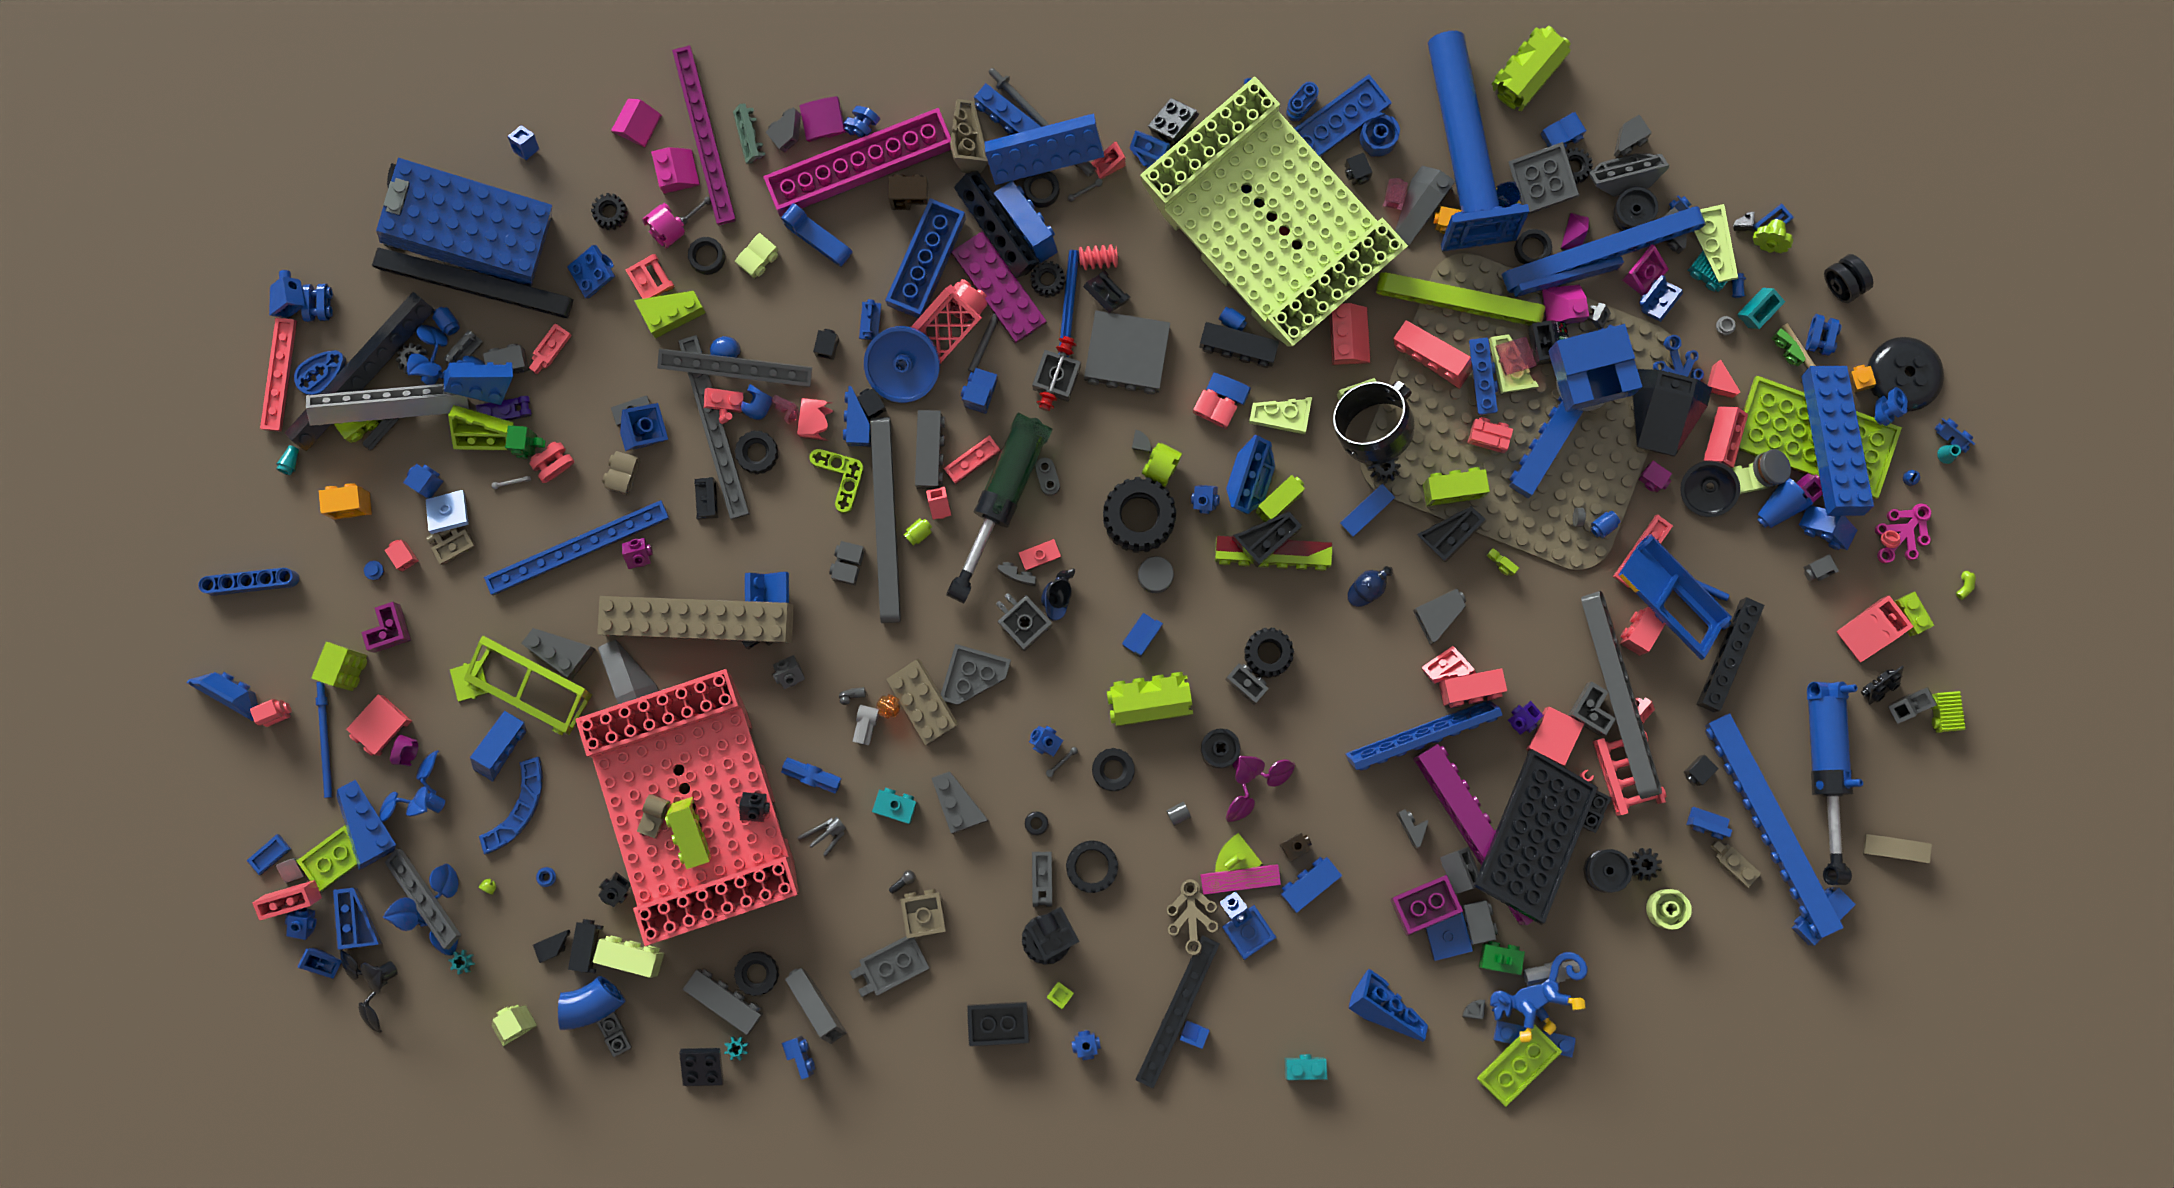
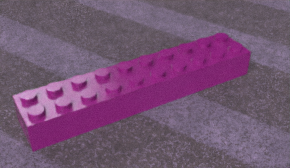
M1439 744L1434 745L1413 758V760L1482 866L1496 830H1493L1490 823L1492 821L1486 813L1483 814L1480 810L1481 804L1475 796L1472 797L1469 793L1470 787L1464 779H1460L1457 766L1449 762L1447 758L1449 755L1443 746L1440 747ZM1508 906L1519 925H1528L1534 921Z

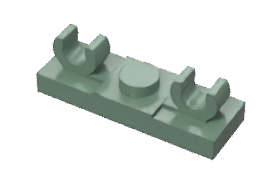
M739 104L733 111L745 162L746 164H752L756 159L763 158L765 152L760 153L757 150L763 146V143L755 142L756 133L752 124L756 121V118H751L748 115L752 114L754 109H747L746 104Z

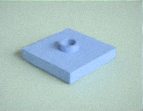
M463 490L425 499L428 528L431 534L469 525L466 498Z

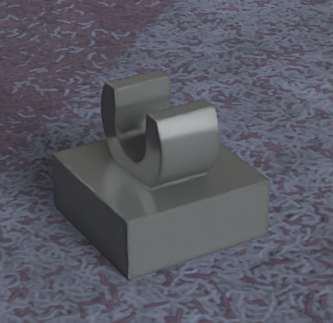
M1599 303L1597 307L1594 305L1590 306L1594 314L1589 315L1587 320L1593 322L1596 328H1604L1611 314L1608 307L1602 303Z

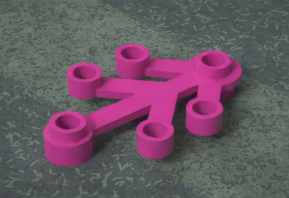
M1917 504L1912 510L1898 511L1897 509H1892L1887 513L1889 521H1896L1899 518H1911L1907 524H1878L1875 527V533L1881 536L1888 530L1900 532V544L1905 538L1907 541L1908 550L1905 552V557L1907 560H1914L1919 556L1916 550L1914 528L1918 524L1920 536L1917 537L1918 545H1928L1931 539L1928 535L1927 521L1931 517V509L1926 504ZM1919 510L1923 512L1922 517L1918 515ZM1892 512L1896 514V518H1892ZM1880 526L1884 528L1883 533L1879 531ZM1922 537L1926 539V543L1921 541ZM1885 547L1879 550L1877 554L1878 560L1884 564L1892 562L1895 559L1894 551L1898 547ZM1910 551L1914 553V557H1910ZM1883 553L1887 554V559L1882 557Z

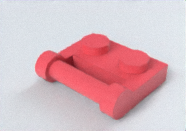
M652 254L626 269L642 299L657 297L674 288L673 282L669 281L658 263L659 259L656 254ZM651 265L662 285L657 287L646 268L647 266Z

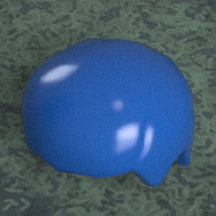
M727 336L715 339L710 347L711 355L737 358L741 352L739 343L734 338Z

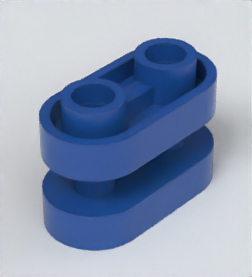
M1304 83L1290 98L1286 115L1291 121H1300L1316 103L1319 89L1315 83Z
M857 105L852 111L855 118L848 117L843 123L845 126L844 130L852 136L855 134L860 138L865 137L872 131L868 127L869 124L876 125L880 117L871 109Z
M312 284L302 285L305 306L301 308V314L304 322L314 321L315 316L318 317L319 321H329L330 317L333 316V309L330 305V299L333 297L332 288L328 284H318L317 289L314 290Z
M1815 314L1811 321L1805 349L1815 352L1817 347H1819L1820 354L1829 356L1837 348L1835 340L1841 331L1842 325L1839 324L1838 319L1830 318L1828 322H1824L1825 316ZM1822 329H1823V330H1825V331H1824V335H1823V339L1820 340L1821 333H1822Z
M1895 387L1888 392V400L1885 396L1876 400L1874 417L1878 424L1888 426L1894 422L1895 416L1899 418L1907 413L1908 401L1902 390Z

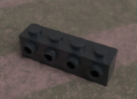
M1206 322L1199 348L1206 353L1212 354L1217 352L1225 358L1236 357L1241 362L1250 363L1251 361L1258 363L1257 365L1260 367L1268 368L1273 366L1279 341Z

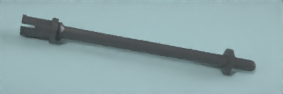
M994 68L989 69V74L998 82L996 87L998 90L1004 88L1041 127L1050 125L1008 83L1010 80L1009 76L1003 78ZM1089 161L1075 164L1087 177L1092 176L1097 170Z

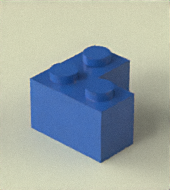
M975 368L974 373H970L968 384L963 386L961 391L965 408L984 414L987 413L998 381L997 374Z
M1816 506L1807 508L1799 523V526L1806 535L1821 537L1829 543V547L1835 550L1840 548L1848 550L1858 531L1846 516H1827L1826 509Z

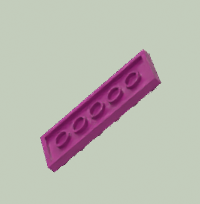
M983 231L951 251V254L976 289L983 291L987 295L985 299L988 306L996 314L1015 344L1047 323Z

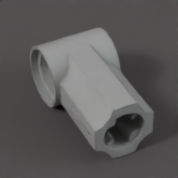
M864 705L859 706L856 718L857 725L852 742L869 746L873 728L878 721L879 709Z

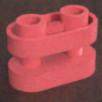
M552 442L546 447L545 451L531 457L529 464L534 471L541 470L538 477L542 483L551 481L574 464L570 454L563 456L566 449L561 442ZM555 459H557L554 463H552L551 465L547 466V465L550 464L552 461H554Z

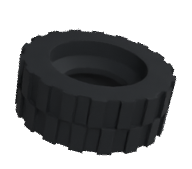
M754 430L745 433L736 443V460L749 473L764 474L776 465L779 450L769 434ZM755 443L762 444L766 449L764 459L758 462L749 459L747 454L748 448Z
M1105 749L1098 754L1092 765L1094 780L1100 787L1108 791H1119L1126 788L1131 783L1135 773L1132 758L1122 749ZM1110 760H1116L1123 766V773L1117 779H1109L1104 773V766Z
M752 952L744 955L737 962V966H735V983L747 995L757 996L766 994L778 982L779 967L776 964L777 962L772 959V956L764 952ZM753 964H760L766 970V978L761 983H752L747 977V971Z

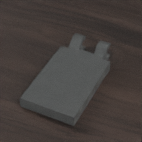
M905 936L859 960L862 966L849 973L852 979L863 974L868 985L858 990L861 997L872 991L877 996L928 970L929 966L915 938H907Z

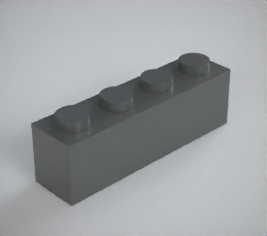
M918 410L916 489L939 488V484H943V473H940V465H944V454H941V447H944L945 437L941 435V428H945V416H942L941 411Z
M704 968L703 970L697 969L683 990L746 1035L750 1034L763 1015L760 1012L761 1008L753 1002L751 1004L747 1003L744 1000L745 996L741 993L730 991L728 989L729 985L724 981L713 979V974Z

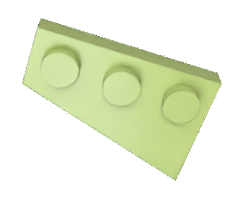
M1509 334L1489 338L1501 394L1539 387L1537 382L1532 379L1529 368L1524 365L1520 358V353Z
M1312 397L1302 400L1289 399L1283 402L1253 403L1249 423L1305 434Z

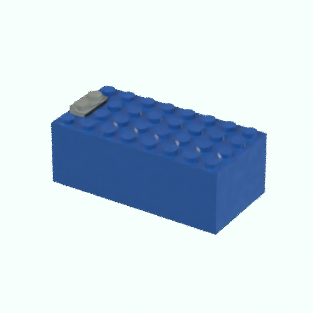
M398 158L376 232L380 243L532 287L552 219V205Z

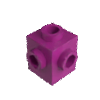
M645 538L633 539L630 542L622 543V555L628 569L651 564L653 550L650 544L647 545Z

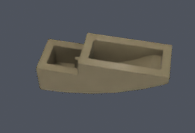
M1865 834L1863 854L1926 864L1930 863L1932 844Z

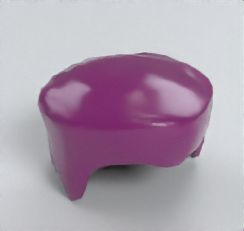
M399 735L391 750V764L412 766L410 761L416 758L419 748L418 741L404 735Z

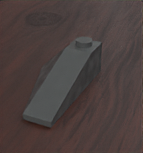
M1421 166L1410 182L1395 232L1408 246L1455 183L1454 179L1441 170Z
M616 639L598 647L618 704L659 691L655 682Z

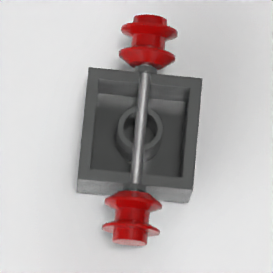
M1067 336L1059 338L1061 345L1056 346V349L1060 354L1044 350L1032 384L1033 390L1040 392L1039 395L1042 397L1041 401L1036 403L1040 409L1045 411L1055 408L1052 403L1057 401V398L1069 402L1081 368L1080 361L1067 357L1074 354L1071 349L1077 346L1074 343V339Z

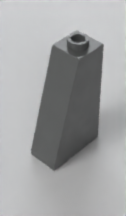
M802 968L791 971L785 980L819 1037L832 1044L847 1033L807 971Z

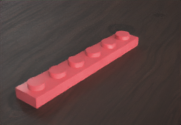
M275 318L260 425L262 430L282 432L297 325L295 319Z

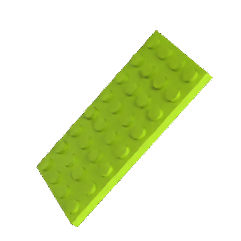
M1755 376L1743 409L1748 414L1739 450L1758 456L1766 451L1776 449L1786 455L1791 469L1804 474L1809 473L1819 476L1804 392L1760 376ZM1856 411L1872 498L1878 499L1902 427L1893 424L1888 426L1880 425L1874 417Z

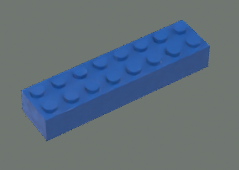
M1810 366L1801 377L1827 516H1864L1874 507L1848 368L1847 366Z

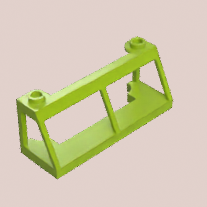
M485 636L481 637L464 677V680L469 683L468 687L477 692L479 689H482L551 725L553 727L552 731L561 736L564 733L570 735L576 725L575 719L581 716L592 697V694L581 686ZM483 645L487 649L471 675V672L473 670V667L476 663V660ZM491 651L528 669L516 697L476 677ZM532 671L577 695L566 723L520 700ZM581 698H583L584 701L580 706L578 712L576 713L574 719L572 720L576 708L579 704V701Z

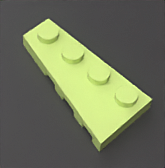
M1724 204L1700 209L1706 225L1694 231L1718 282L1738 279Z

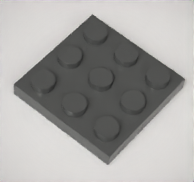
M1563 142L1508 161L1519 200L1522 205L1528 204L1529 214L1580 196Z

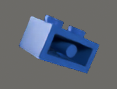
M416 464L415 467L413 466L409 469L407 478L403 483L429 499L436 493L443 480L438 478L440 475L438 472L424 464L421 467Z

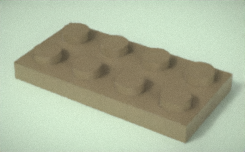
M920 659L914 660L886 679L925 745L930 744L958 726L957 721Z

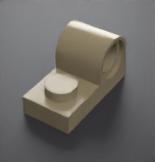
M653 794L649 795L642 809L644 814L637 832L656 839L671 801Z

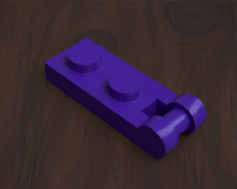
M529 396L503 400L501 405L494 403L476 405L477 412L503 420L524 418L532 415L531 409L528 406V403H530ZM521 405V410L517 411L516 406Z

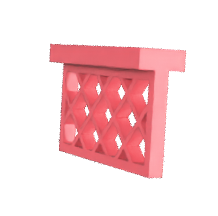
M952 285L946 287L911 326L926 336V328L935 327L936 336L928 337L930 340H936L940 364L982 319L955 292L956 289ZM953 298L959 303V310H950V301ZM940 313H947L948 323H939L938 315ZM951 313H960V323H951ZM964 313L971 314L975 320L972 323H964ZM939 327H948L949 337H940ZM952 327H961L960 337H952ZM940 340H949L948 350H941Z

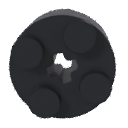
M1228 729L1210 731L1202 740L1200 747L1203 760L1213 768L1222 769L1229 767L1237 760L1240 754L1238 737ZM1216 744H1217L1218 746H1220L1221 744H1223V745H1224L1223 750H1224L1225 752H1224V753H1223V752L1218 753V752L1216 751V750H1217Z

